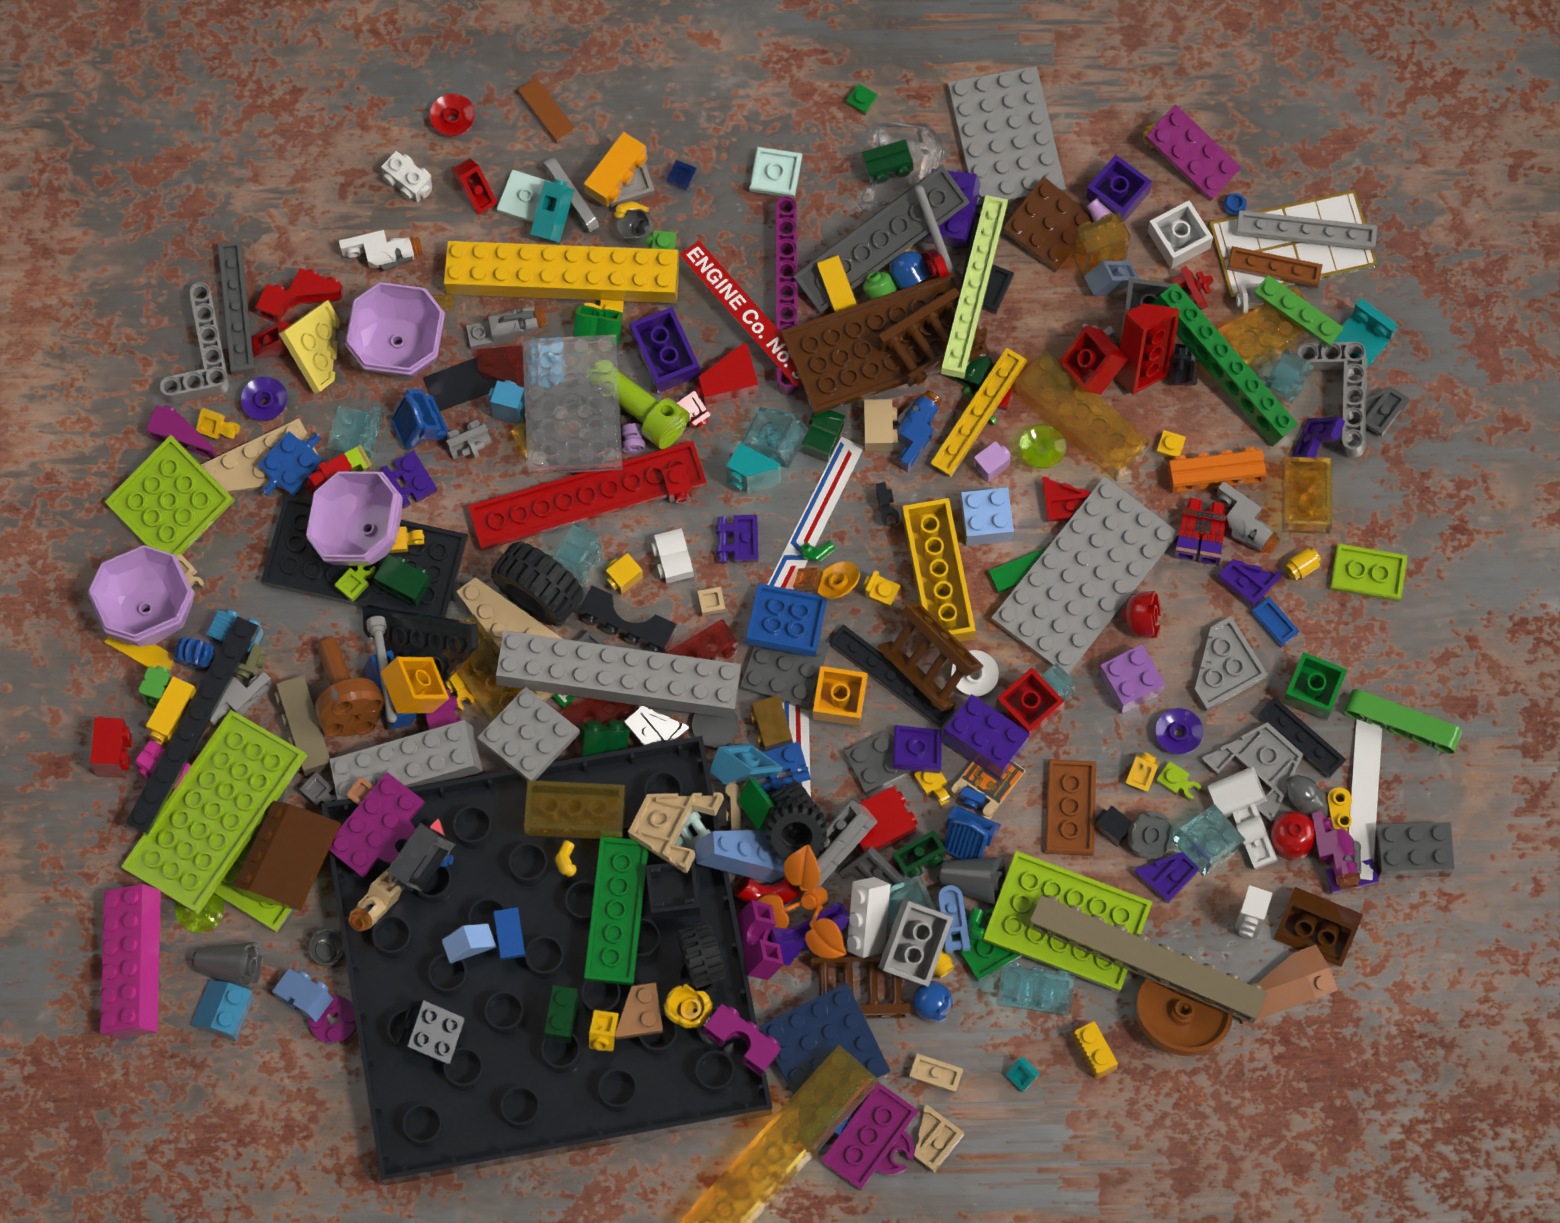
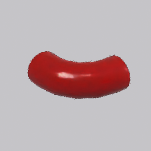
M745 876L737 882L733 889V895L747 904L751 900L758 901L765 895L774 894L781 897L783 905H786L801 896L799 886L792 885L786 877L775 884L764 885Z

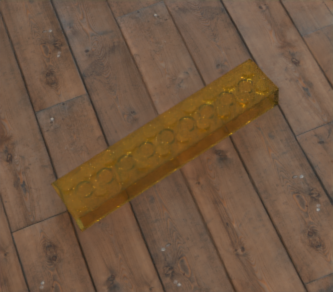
M838 1045L679 1223H753L879 1083L877 1078L843 1047Z

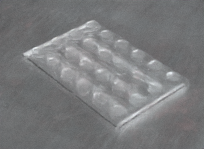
M616 335L522 339L528 475L623 470Z

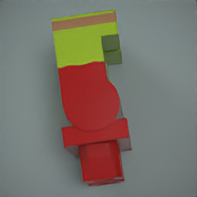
M359 445L333 458L327 465L325 461L318 464L315 473L308 476V481L305 482V485L310 494L314 495V492L337 472H369L372 464L362 446Z

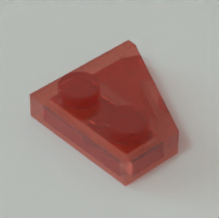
M523 345L477 349L478 372L480 375L495 378L501 382L506 380L512 381L517 386L527 390Z

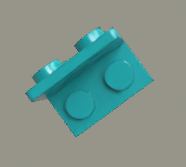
M1360 298L1355 304L1352 315L1343 324V332L1335 342L1361 343L1365 347L1368 368L1395 336L1398 324ZM1353 353L1350 357L1357 359L1361 354Z

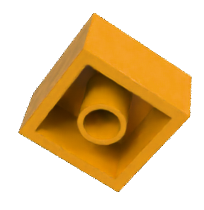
M396 657L381 671L397 713H433L449 699L433 657Z
M820 666L813 708V720L860 727L868 673Z

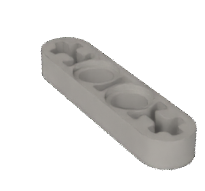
M552 156L543 161L544 169L552 181L558 179L568 182L566 187L574 189L570 208L585 230L590 233L599 228L594 214L557 160Z

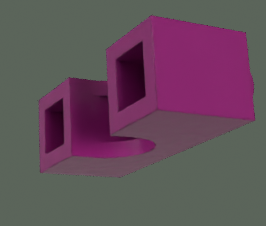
M751 900L737 915L747 975L769 980L784 965L780 944L767 941L769 932L776 925L773 907L770 904Z
M723 1004L717 1009L702 1031L705 1036L720 1047L730 1038L738 1037L743 1039L748 1046V1052L743 1057L742 1063L760 1077L781 1050L777 1040L769 1035H763L758 1031L759 1028L749 1020L747 1022L744 1021L733 1007H726Z

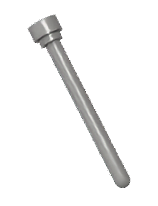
M917 186L915 193L935 247L942 254L948 272H955L959 283H961L962 276L960 271L952 266L925 190L922 186Z
M374 616L367 619V629L374 636L387 720L390 723H394L397 720L396 710L381 675V671L388 666L383 638L387 628L386 621L382 616Z

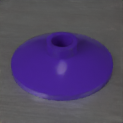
M271 377L253 379L244 387L241 394L242 408L254 420H273L281 415L287 406L288 396L285 387L281 382ZM264 399H268V400H269V403H268V404H266V405H262V404H261L262 400H264Z
M1175 708L1166 711L1160 716L1156 724L1155 734L1158 743L1164 750L1172 754L1183 755L1194 751L1199 746L1203 738V726L1200 719L1193 712L1183 708ZM1181 731L1183 736L1176 737L1174 732Z

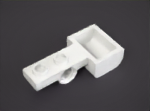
M1249 767L1209 784L1208 789L1219 816L1222 819L1234 816L1238 833L1246 846L1254 869H1259L1278 861L1256 806L1266 802L1267 799L1254 767Z

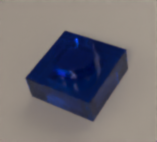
M676 160L667 177V183L688 191L697 173V168Z

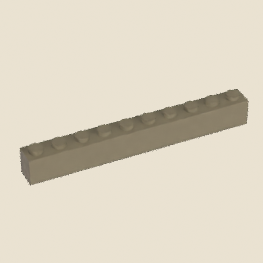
M1046 895V897L1040 896L1030 919L1029 928L1254 1024L1267 995V992L1263 991L1260 985L1244 983L1235 974H1223L1217 971V967L1208 963L1200 964L1195 961L1194 957L1182 953L1179 955L1172 952L1171 947L1165 944L1156 945L1149 942L1150 939L1141 934H1136L1135 936L1128 933L1127 929L1121 925L1114 924L1112 926L1107 924L1100 916L1094 914L1089 916L1082 913V910L1077 906H1066L1059 903L1060 900L1051 895Z

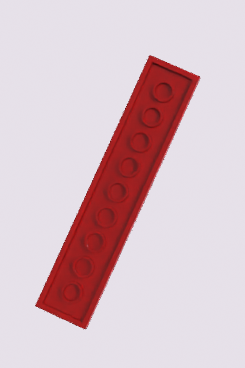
M694 441L468 505L481 551L667 498L668 492L662 475L663 469L684 464L692 490L707 486Z

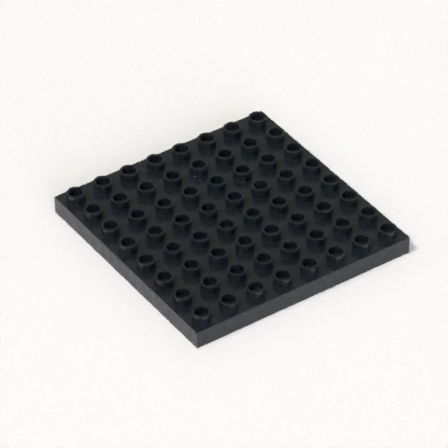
M703 736L552 762L532 784L512 769L408 788L425 802L410 822L417 829L420 823L430 827L439 819L445 837L455 843V846L449 853V855L453 856V863L446 867H439L422 892L413 889L412 892L406 888L403 889L398 900L367 930L352 920L351 913L359 901L367 895L371 884L391 864L378 859L363 878L329 851L383 1186L773 1115L766 1071L760 1077L742 1063L743 1057L748 1052V1046L743 1039L733 1037L726 1041L722 1047L708 1044L700 1038L696 1032V1027L685 1028L673 1023L668 1019L664 1010V1004L669 992L676 986L688 984L695 991H705L713 1003V1008H719L721 1004L726 1007L731 1006L739 1013L740 1018L746 1022L749 1020L757 1026L727 871L697 864L695 860L700 915L652 920L646 874L634 985L585 981L584 979L600 838L631 839L628 831L647 794L678 793V796H691L692 793H702V796H713ZM351 799L321 804L323 816L341 823L339 829L359 806ZM698 812L701 816L700 821L706 829H709L710 832L720 831L717 814L713 816ZM692 825L688 826V829L695 838L698 835ZM564 840L575 845L569 856L572 864L576 866V872L571 877L561 874L555 862L556 855ZM405 841L397 844L396 849L399 853L403 849ZM649 850L647 866L669 863ZM518 907L525 956L501 960L494 911ZM707 921L715 934L726 975L725 980L696 988L692 984L687 972L677 933L678 929ZM488 924L496 948L450 963L442 940L462 926ZM656 983L663 1033L616 1039L615 1035L613 1051H600L589 1048V1032L594 1010L619 1013V1024L631 986ZM553 985L578 990L579 997L571 1043L546 1040L545 1027ZM424 1000L464 1018V1023L449 1064L414 1050L402 1051L395 1048L411 1001Z

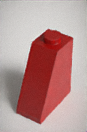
M741 344L698 376L699 385L695 386L699 399L703 398L704 406L759 393V385L748 344Z

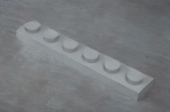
M1239 210L1236 235L1375 250L1377 226Z

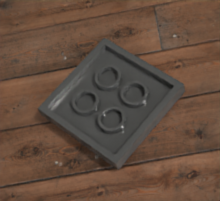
M819 639L816 657L754 645L740 689L767 698L780 695L783 703L809 710L818 683L820 666H824L830 643Z

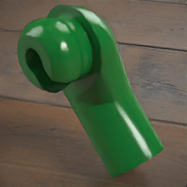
M830 540L819 548L810 545V543H804L800 547L801 556L804 559L817 562L822 561L836 550Z
M972 908L967 928L970 939L981 941L984 938L985 930L984 928H979L984 912L977 908Z

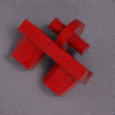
M1187 265L1180 268L1182 273L1172 279L1173 283H1177L1182 290L1189 287L1191 293L1187 294V296L1197 307L1199 306L1202 310L1207 308L1208 304L1200 289H1203L1205 294L1211 292L1209 285L1214 282L1212 276H1204L1203 272L1199 271L1196 273L1198 278L1196 281Z

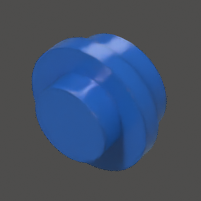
M1233 193L1225 198L1224 209L1228 214L1238 216L1239 210H1246L1247 202L1241 194Z

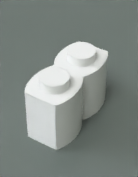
M682 528L654 535L655 542L651 543L654 556L660 557L661 564H657L660 578L665 577L666 583L694 577Z

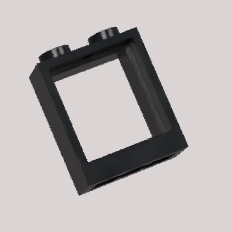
M420 823L387 872L394 876L391 880L402 888L405 887L411 892L413 889L422 892L453 849L455 843L439 831Z

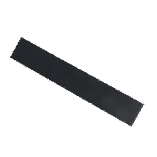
M844 624L830 639V646L865 673H868L869 676L938 729H941L954 714V708L944 711L935 708L931 704V700L892 662L886 660L881 652Z

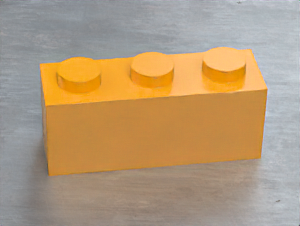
M623 132L585 181V194L606 207L611 202H615L621 194L620 190L622 187L632 181L635 170L645 164L648 157L646 146Z

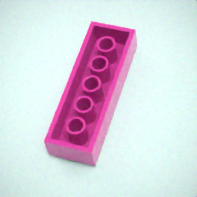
M140 884L104 891L100 1034L122 1039L157 1033L161 890Z

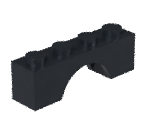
M593 585L590 587L579 609L580 617L585 623L591 626L597 624L603 627V630L608 634L614 636L616 634L625 637L624 639L628 643L643 645L647 651L666 654L678 632L676 623L656 614L649 620L641 623H631L623 620L614 609L613 595Z

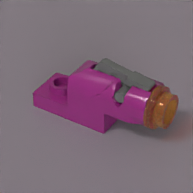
M1322 811L1312 813L1319 857L1327 865L1331 864L1335 873L1336 883L1340 886L1341 890L1347 891L1358 888L1359 881L1361 880V844L1355 841L1344 828L1334 830L1331 818H1328Z

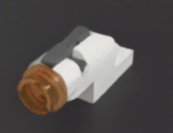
M384 230L339 240L343 258H355L362 253H366L369 268L381 267L384 271L407 264L418 258L419 255H423L419 237L391 238L387 242Z

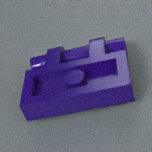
M414 450L394 461L396 471L391 472L387 465L379 470L387 476L401 494L403 509L411 504L408 497L413 495L416 501L419 502L438 491ZM402 478L407 485L404 489H401L397 482Z
M734 515V524H727V517H718V525L715 526V534L718 535V545L716 546L718 563H728L729 554H735V563L758 562L757 515ZM728 534H734V544H727Z

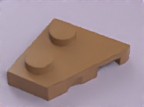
M656 983L631 986L615 1033L616 1039L663 1033Z

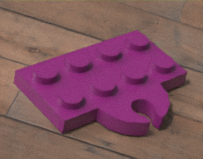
M386 772L337 831L329 851L363 878L378 859L392 864L399 854L396 849L397 844L401 841H408L416 830L410 821L425 802Z
M878 1082L823 1157L821 1163L860 1191H862L875 1172L884 1176H895L907 1170V1167L904 1164L895 1163L893 1155L896 1152H903L909 1161H913L914 1144L905 1130L916 1117L919 1110Z

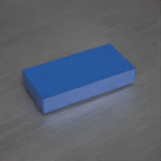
M1269 596L1250 611L1251 615L1281 648L1300 632Z
M518 907L494 911L501 960L524 957L525 950Z

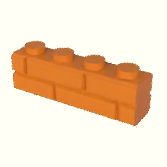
M1247 447L1242 449V452L1235 453L1232 450H1223L1219 452V455L1211 456L1209 453H1200L1194 458H1186V456L1181 455L1172 458L1168 463L1172 493L1219 488L1223 481L1230 486L1265 482L1267 476L1263 450H1256L1255 447Z

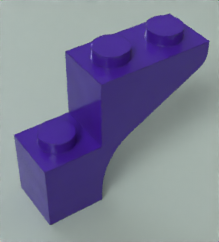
M833 903L819 912L816 921L821 918L832 920L841 932L846 928L849 916L844 904ZM812 918L793 928L773 927L769 932L767 941L780 944L784 965L790 966L794 958L798 957L801 948L811 951L806 943L805 935L812 929L809 925Z

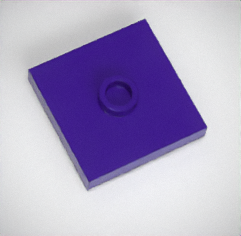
M894 725L892 769L940 774L942 730Z

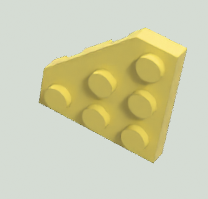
M328 300L319 304L279 333L314 394L322 391L335 381L333 362L337 359L338 341H335L340 319Z

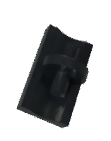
M1175 344V352L1171 357V363H1173L1171 383L1174 386L1196 385L1199 361L1184 344Z

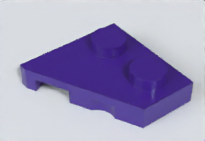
M1180 852L1172 855L1170 858L1157 860L1153 864L1142 868L1140 866L1134 870V874L1169 904L1201 870V867L1185 852Z

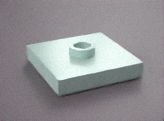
M757 147L750 192L795 198L802 154Z
M512 170L497 207V213L533 224L543 185L547 180Z

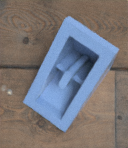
M488 924L462 926L442 940L450 963L496 948Z

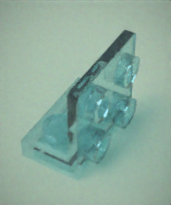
M339 406L327 443V449L345 453L361 445L368 459L372 460L384 420L382 408L372 406L371 413Z

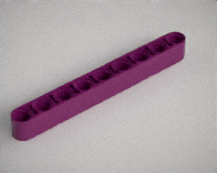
M783 196L776 202L777 329L780 332L798 325L797 280L793 276L797 272L796 201L789 196ZM787 207L790 208L791 211L785 213L782 212L781 209ZM790 229L792 232L784 234L781 230ZM790 250L792 253L790 255H783L781 252ZM784 271H789L792 273V275L786 277L783 276L781 273H783ZM786 292L792 294L790 298H784L781 295ZM790 314L793 317L786 320L782 318V315ZM777 366V388L779 392L787 396L794 394L798 386L795 387L793 383L789 385L782 383L788 377Z

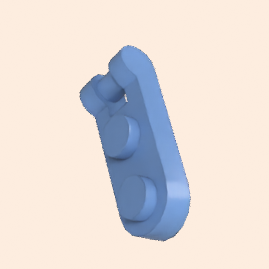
M945 886L939 892L940 912L954 917L944 943L945 952L949 954L953 953L954 950L970 951L962 892L956 886ZM960 934L961 940L952 941L951 935Z

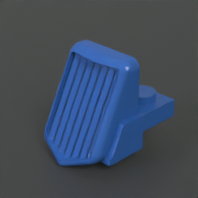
M406 390L405 395L391 417L396 434L404 448L412 450L425 439H447L449 430L433 396L425 395L424 390Z
M954 806L948 815L945 825L947 832L943 845L946 848V853L960 860L982 858L986 847L991 845L998 834L1001 824L959 806Z

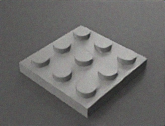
M525 687L477 739L532 784L580 734V730Z

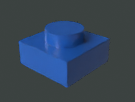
M964 786L960 794V802H963V805L969 809L976 810L978 808L982 810L986 801V794Z

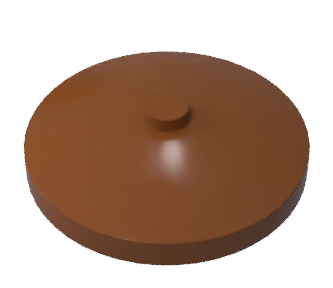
M1146 979L1143 982L1135 1001L1136 1019L1147 1038L1159 1048L1180 1056H1198L1214 1050L1224 1041L1232 1024L1233 1015L1150 979Z

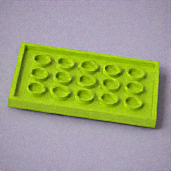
M1016 851L982 941L1120 992L1128 972L1127 969L1029 928L1030 919L1040 896L1046 897V895H1051L1059 899V903L1063 905L1077 906L1082 910V913L1089 916L1092 914L1100 916L1105 920V923L1112 926L1114 924L1121 925L1127 929L1128 933L1136 936V934L1142 933L1153 902Z

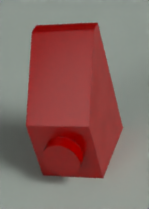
M469 158L451 169L459 188L478 215L498 204L480 166Z
M279 321L251 336L253 357L260 359L291 355L279 333L292 324Z

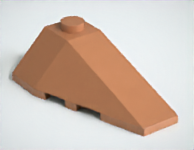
M1317 945L1292 953L1264 978L1255 983L1260 985L1263 991L1267 992L1257 1019L1338 991L1330 967ZM1240 1019L1242 1024L1248 1023L1247 1021Z

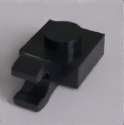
M885 482L876 483V495L880 512L882 513V524L884 526L887 525L886 518L888 516H893L895 522L899 523V513L890 506V503L894 502L892 490L887 489Z

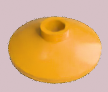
M849 561L832 564L819 575L816 581V590L825 599L842 597L856 586L860 578V571L856 564Z

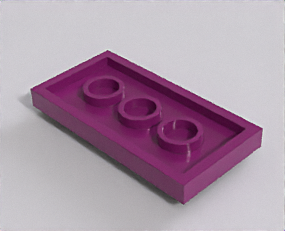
M1176 104L1144 137L1209 201L1213 200L1241 169V166Z

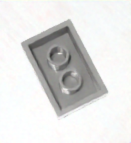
M903 898L878 967L883 971L929 987L954 917Z

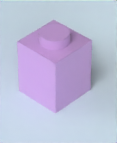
M995 441L974 457L973 466L989 482L1010 466L1011 455L1005 446H1000Z

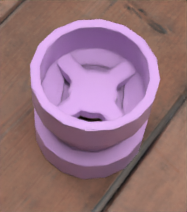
M632 423L622 426L621 435L624 437L622 442L623 452L634 454L645 450V441L642 440L643 435L641 432L643 425Z

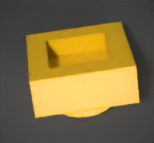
M1164 430L1156 454L1171 459L1180 456L1186 437Z

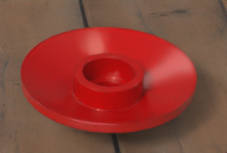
M446 94L433 103L430 109V121L434 129L445 136H459L472 127L475 121V109L468 98L459 94ZM451 116L457 117L454 121L449 120Z

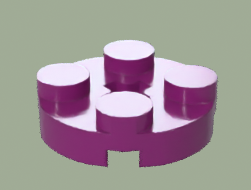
M330 994L333 1000L318 1021L314 1022L308 1018V1022L313 1035L319 1041L325 1044L343 1043L349 1040L357 1029L354 1007L345 997ZM339 1015L337 1019L340 1022L338 1024L328 1025V1016Z

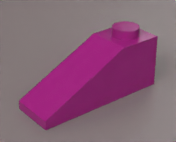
M155 406L146 428L149 439L163 443L172 435L187 451L212 459L216 457L213 446L176 409L170 406Z

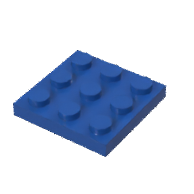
M758 583L745 644L816 657L827 599L817 594Z

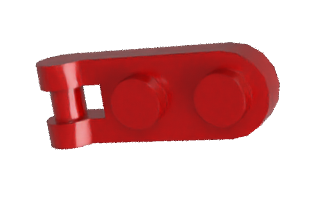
M935 249L921 253L923 259L926 260L930 272L929 275L937 276L939 279L949 276L942 254Z

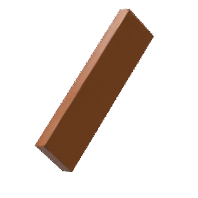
M1232 246L1227 270L1264 278L1269 275L1275 280L1318 288L1323 264Z

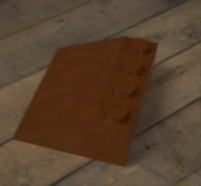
M273 801L233 887L252 900L301 911L341 823L292 804Z

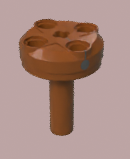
M333 638L322 640L317 645V650L331 686L318 697L315 710L324 735L328 737L337 735L351 736L356 734L365 735L372 732L376 727L377 721L385 711L382 691L372 680L365 678L351 679L337 640Z

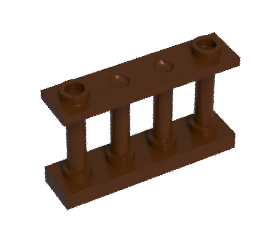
M956 288L948 291L878 335L877 344L881 350L893 349L911 372L907 378V385L909 387L914 384L920 385L926 381L928 375L943 365L946 351L938 356L921 334L920 328L926 324L932 325L944 343L948 345L950 334L940 322L939 317L947 312L951 313L955 318L960 293ZM986 327L975 333L972 348L977 349L985 343L988 331ZM907 336L913 337L930 360L920 368L900 343Z
M919 602L906 605L901 613L907 618L908 622L894 642L881 643L877 648L883 653L886 660L892 662L931 700V704L941 711L954 708L956 703L949 697L964 675L969 676L979 673L984 665ZM915 627H917L923 633L924 638L909 658L901 650V647ZM931 643H933L940 650V654L925 674L917 666V663ZM949 659L956 666V671L944 688L941 689L933 680Z
M816 955V958H811V969H819V996L829 992L828 968H843V985L848 983L853 993V968L867 967L868 1001L866 1004L859 1005L865 1019H910V1003H905L902 1000V977L892 974L893 1001L890 1004H881L878 1001L877 967L882 956L823 958Z

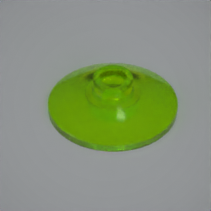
M1047 424L1034 425L1023 433L1019 445L1020 453L1023 459L1032 467L1048 469L1059 464L1064 458L1066 441L1063 434L1057 428ZM1045 447L1047 451L1042 453L1038 448Z
M212 894L199 915L178 902L176 904L178 921L185 929L194 933H205L214 929L221 922L224 915V902L215 894Z

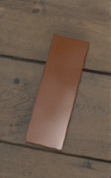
M537 78L518 89L519 95L556 143L576 132L573 124Z

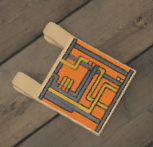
M972 762L960 779L953 785L950 795L958 799L964 786L986 794V799L989 803L983 809L981 816L990 820L1026 770L1014 762L1001 780Z

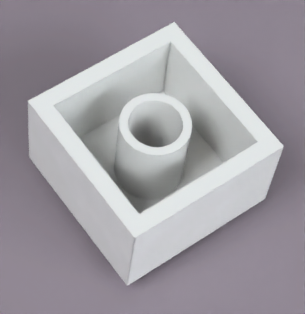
M1190 200L1149 221L1148 234L1171 269L1211 248L1213 236Z

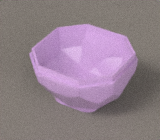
M379 282L353 300L345 345L366 371L386 375H417L437 361L445 312L426 288ZM396 340L402 341L400 345L394 344Z
M337 472L314 492L306 534L307 539L327 563L342 566L371 565L386 557L396 541L402 516L403 498L383 472Z
M145 545L101 563L87 593L105 633L125 644L139 647L157 644L184 627L194 598V594L176 555ZM146 608L150 609L148 612H143Z

